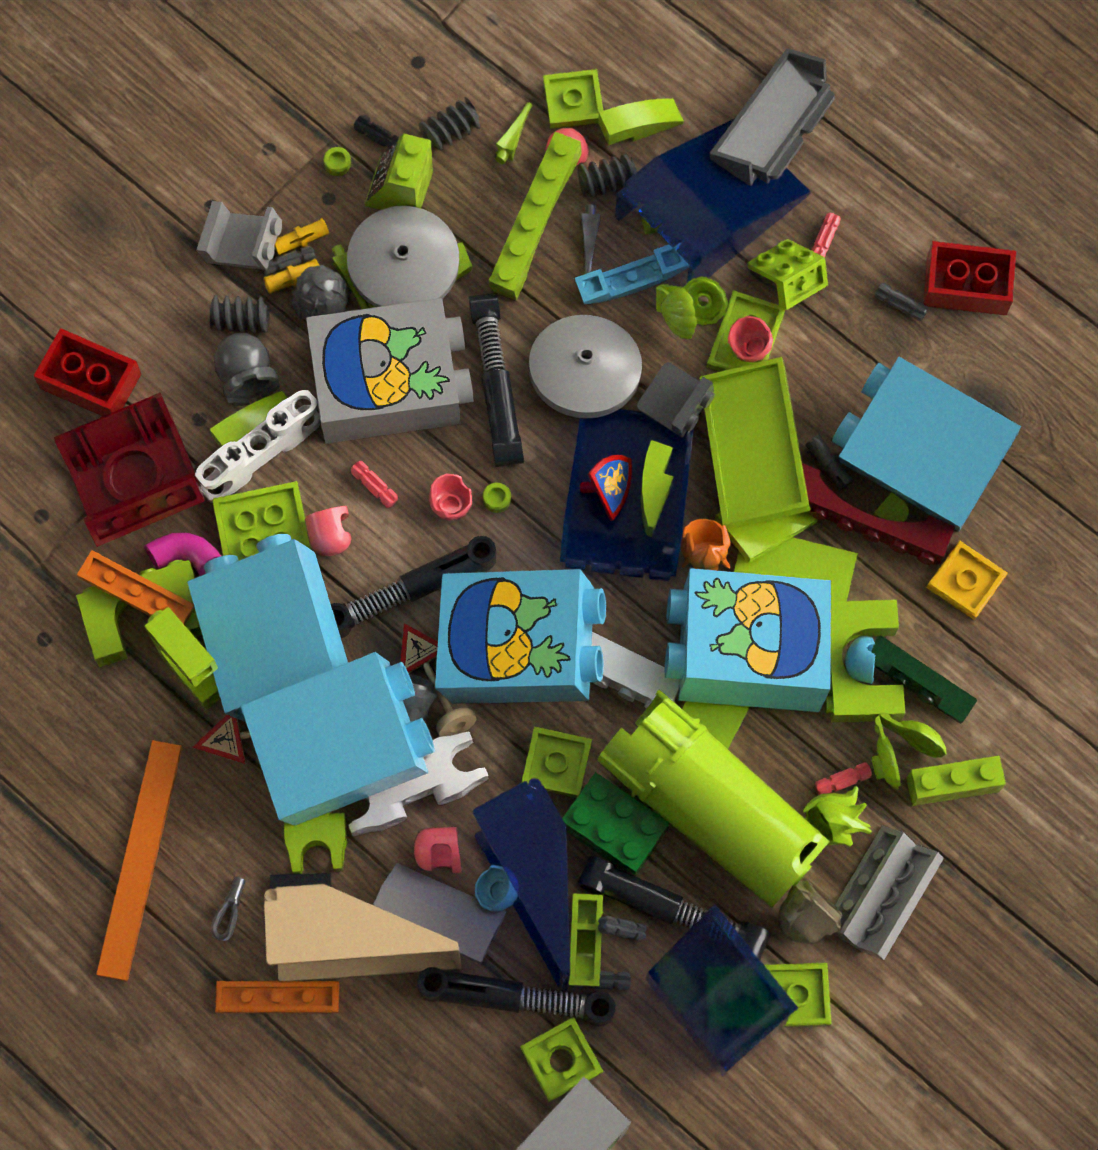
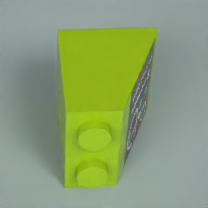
M403 134L380 155L365 206L379 210L395 206L422 208L433 174L431 140Z

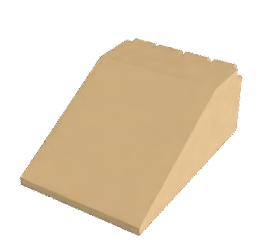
M325 884L277 887L265 892L266 960L269 965H278L279 981H310L422 972L428 967H437L441 970L462 969L458 942Z

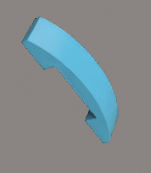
M680 241L653 250L654 255L602 273V270L598 269L576 277L575 282L583 303H599L624 297L657 285L689 268V263Z

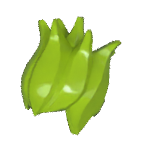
M854 786L853 790L845 794H820L814 797L803 809V813L806 812L805 819L829 840L826 846L853 845L852 834L856 832L871 834L872 831L869 829L871 826L858 818L867 804L855 805L858 796L857 786Z

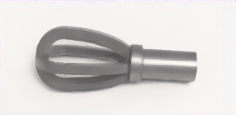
M234 877L228 897L225 898L224 903L220 906L212 921L211 933L217 940L227 941L234 933L238 914L237 907L240 904L239 899L246 880ZM231 906L232 913L227 931L224 934H219L217 928L224 913Z

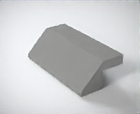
M882 826L835 904L842 913L840 918L842 930L835 932L834 935L858 950L884 960L944 857L937 851L916 845L904 832Z
M396 863L382 884L373 903V906L458 942L460 955L482 964L492 939H495L507 913L504 910L499 912L489 911L481 907L475 897Z

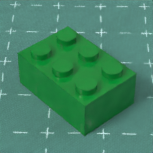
M595 772L561 819L560 828L624 872L636 876L668 831L670 823Z

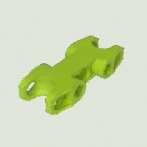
M329 812L295 826L284 822L285 844L288 849L293 874H303L304 855L307 850L314 846L327 848L331 852L334 872L343 871L344 855L347 846L345 813L331 814Z

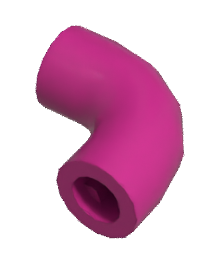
M171 533L144 545L150 561L157 570L166 567L168 563L175 560H190L191 565L202 576L206 574L204 565L214 558L221 557L216 548L205 538L191 533Z

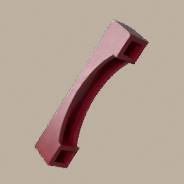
M802 463L810 506L809 514L818 520L827 519L837 523V527L845 531L861 533L865 539L871 542L878 543L880 541L885 543L897 553L914 555L918 561L927 565H938L943 559L955 529L953 525L929 515L925 521L898 522L867 514L851 506L831 491L819 477L820 470Z

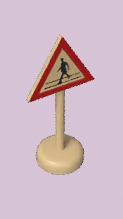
M404 623L401 662L405 665L408 673L423 666L429 680L434 683L435 689L436 675L429 662L437 658L438 641ZM438 691L437 695L446 711V714L436 724L439 736L456 735L470 729L477 720L474 712L469 708L453 710L448 699Z
M226 715L192 748L246 764L242 740L251 738L249 731L240 733L238 719Z

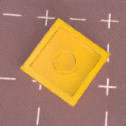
M959 540L926 588L975 620L1008 573Z

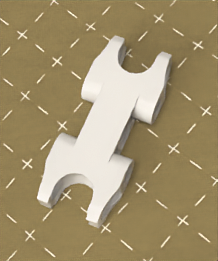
M298 391L280 402L268 412L264 422L239 441L226 443L198 466L195 477L201 483L202 493L210 503H213V498L228 496L238 491L251 480L253 472L281 451H289L295 448L319 427L321 420L320 414L317 412L318 401L310 391ZM299 399H308L311 402V405H303L295 409V403ZM313 415L314 422L309 426H303V424ZM257 443L266 444L262 450L252 449ZM215 468L208 477L203 478V473L206 469ZM224 484V489L221 493L214 495L208 492L209 489L212 490Z
M470 732L433 739L435 752L423 757L429 772L428 774L367 797L366 799L370 803L367 813L348 825L352 836L383 831L407 819L403 806L423 797L434 794L438 805H443L465 796L472 789L487 781L489 778L485 768L462 772L452 764L455 754L473 743Z

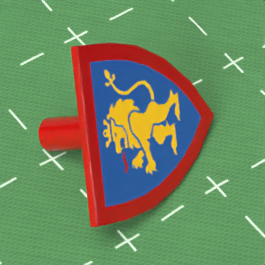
M610 455L601 459L588 473L591 482H582L580 484L581 493L598 494L610 521H613L622 509L630 489L632 459L623 455Z

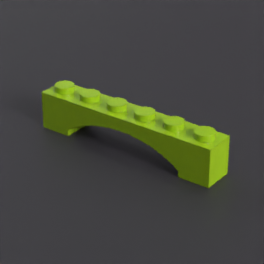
M556 131L554 132L489 279L491 291L517 301L550 214L565 184L572 176L582 154L581 141Z

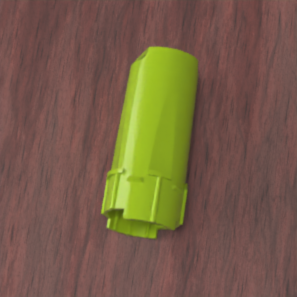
M659 689L650 705L635 722L639 727L634 733L630 735L621 727L600 753L597 761L632 791L631 797L635 798L638 796L644 804L646 803L762 901L773 908L790 887L796 886L812 867L810 864L829 843V840L710 734L704 725H700V718L693 719Z

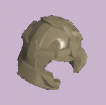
M799 881L796 886L791 887L787 898L779 910L782 934L790 942L810 944L822 939L827 934L830 936L842 930L840 922L842 913L829 899L825 901L815 891L810 881Z

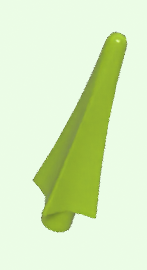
M531 102L526 103L515 122L496 143L498 150L495 153L497 155L495 160L499 164H505L507 158L513 161L523 126L532 107Z
M342 245L333 247L332 251L335 256L332 257L334 260L333 265L349 285L361 309H368L365 299L357 292L351 282L347 266V252L345 253Z

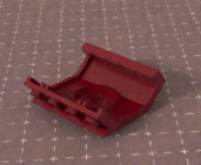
M161 392L54 437V441L70 471L87 514L84 522L96 547L205 501L200 483L195 477V470Z

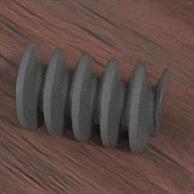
M466 96L464 99L465 103L458 100L455 103V108L448 106L446 113L443 111L437 112V119L433 116L428 117V125L425 122L418 124L423 138L431 140V148L436 146L442 151L443 140L451 146L452 135L458 140L462 139L461 130L470 135L471 124L476 129H480L478 114Z
M626 154L621 155L620 163L613 156L610 158L609 165L605 159L599 161L598 167L594 161L589 162L588 170L584 164L578 165L577 174L583 197L587 190L592 197H595L596 188H599L602 195H605L606 186H610L614 193L617 190L618 183L621 184L624 190H627L628 181H631L634 187H638L634 161L632 157L629 159Z
M214 295L210 305L211 330L215 324L219 331H223L225 325H227L229 331H234L238 324L239 330L245 332L249 324L251 332H257L259 325L263 333L268 332L270 308L269 304H264L262 297H259L257 304L253 305L251 297H248L246 303L242 304L240 296H236L234 304H231L229 296L225 295L223 303H220L218 296Z

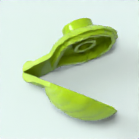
M707 277L693 278L684 286L660 284L656 287V311L662 313L670 330L676 336L683 339L692 338V335L695 333L696 324L710 325L718 322L725 315V310L728 307L725 291L719 286L718 282ZM700 297H707L709 302L702 301Z
M881 713L875 718V732L879 737L876 749L877 755L871 757L874 773L877 780L884 778L886 783L893 789L899 790L901 786L900 775L892 745L888 737L885 736L883 727L898 734L909 745L932 758L946 756V746L941 736L930 726L913 720L898 722L892 719L888 713Z

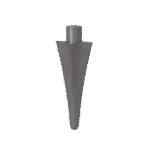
M593 204L586 205L585 213H581L585 259L584 274L590 273L592 269L594 246L600 223V214H596V205Z

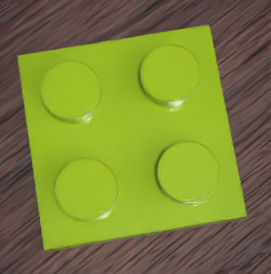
M597 69L543 75L550 129L598 123L599 112L603 111Z
M534 726L521 786L577 798L581 793L592 739Z

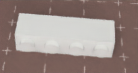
M592 632V646L601 647L604 660L601 682H593L594 684L602 688H607L608 686L619 691L618 695L632 702L636 699L644 703L646 709L655 698V694L659 689L673 702L675 701L679 692V679L665 678V667Z

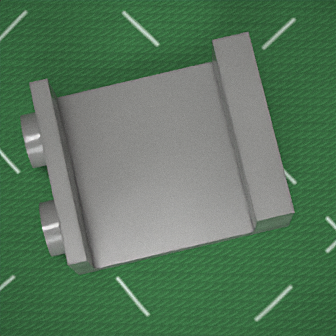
M212 201L198 243L197 252L208 264L267 270L269 262L274 256L277 236L282 231V220L273 207H267L264 216L230 213L222 202Z

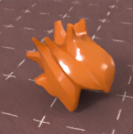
M697 519L691 521L683 528L680 550L685 560L682 568L691 563L694 569L704 567L705 570L718 571L719 564L730 569V564L726 559L728 548L730 547V538L725 525H721L714 520Z

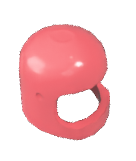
M347 506L318 511L305 517L310 546L318 555L334 556L344 552L349 547L351 534L345 532L341 521L349 516Z
M457 827L426 828L417 834L414 843V856L416 863L421 869L432 871L434 868L448 867L452 869L453 874L461 873Z

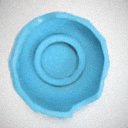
M861 636L856 638L845 654L847 673L853 679L870 684L874 682L875 655L871 652L875 642L871 637Z
M491 865L488 870L479 876L475 883V897L480 906L489 911L499 912L509 908L514 904L519 894L517 877L506 867Z

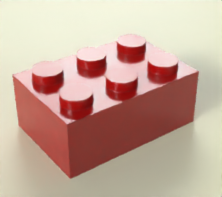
M932 241L927 254L923 304L928 307L1006 316L1013 303L1016 251Z
M60 328L37 368L34 378L41 390L100 416H105L124 407L141 376V371L137 361Z

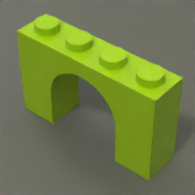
M175 560L168 563L167 567L158 570L150 568L139 573L140 576L193 603L187 581L196 577L190 560ZM94 586L84 589L83 593L77 594L76 597L94 659L98 666L102 667L128 659L119 629L120 616L127 604ZM194 609L185 626L194 637L201 636L202 632Z
M897 600L831 601L829 696L826 697L824 702L825 713L830 714L831 723L875 721V718L881 713H888L896 721H901L904 717L905 700L903 685L862 684L847 673L842 659L843 648L858 637L896 635L899 629Z
M169 607L164 611L159 610L152 614L145 628L162 660L204 709L207 710L220 699L213 674L218 669L215 660Z

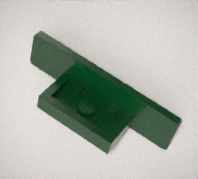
M879 635L874 641L875 645H873L871 651L875 655L874 667L891 677L897 685H903L904 688L915 693L923 702L933 705L958 723H963L976 704L977 699Z

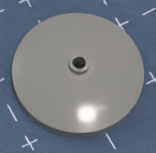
M412 206L389 207L369 216L355 230L347 250L348 272L357 292L363 299L375 307L438 298L443 299L453 287L458 275L459 249L450 228L433 213Z
M575 315L555 321L538 335L530 351L529 377L534 390L551 408L572 417L596 418L617 411L633 397L641 378V354L633 338L616 323L598 316Z

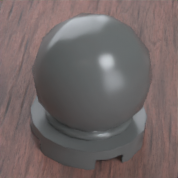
M236 333L224 338L219 343L213 355L214 369L220 380L225 383L223 394L230 405H249L248 399L259 395L263 399L275 393L280 386L278 375L273 368L269 367V352L260 339L248 333Z

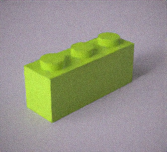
M1000 756L911 769L906 777L912 806L998 793L1006 785Z

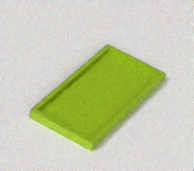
M778 357L700 376V380L702 377H705L713 382V393L715 394L710 405L704 409L722 524L728 530L810 511L783 358Z

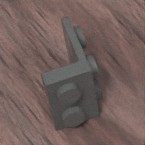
M667 362L662 366L638 401V410L683 438L686 432L692 431L699 420L698 414L703 407L707 408L715 396L713 393V382L705 377H702L699 381L672 363Z

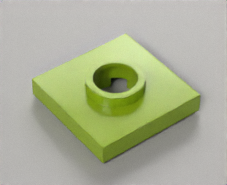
M574 1017L520 1046L549 1103L570 1092L583 1077L589 1081L603 1073L599 1062ZM556 1050H566L572 1056V1066L565 1072H557L551 1067L550 1057Z

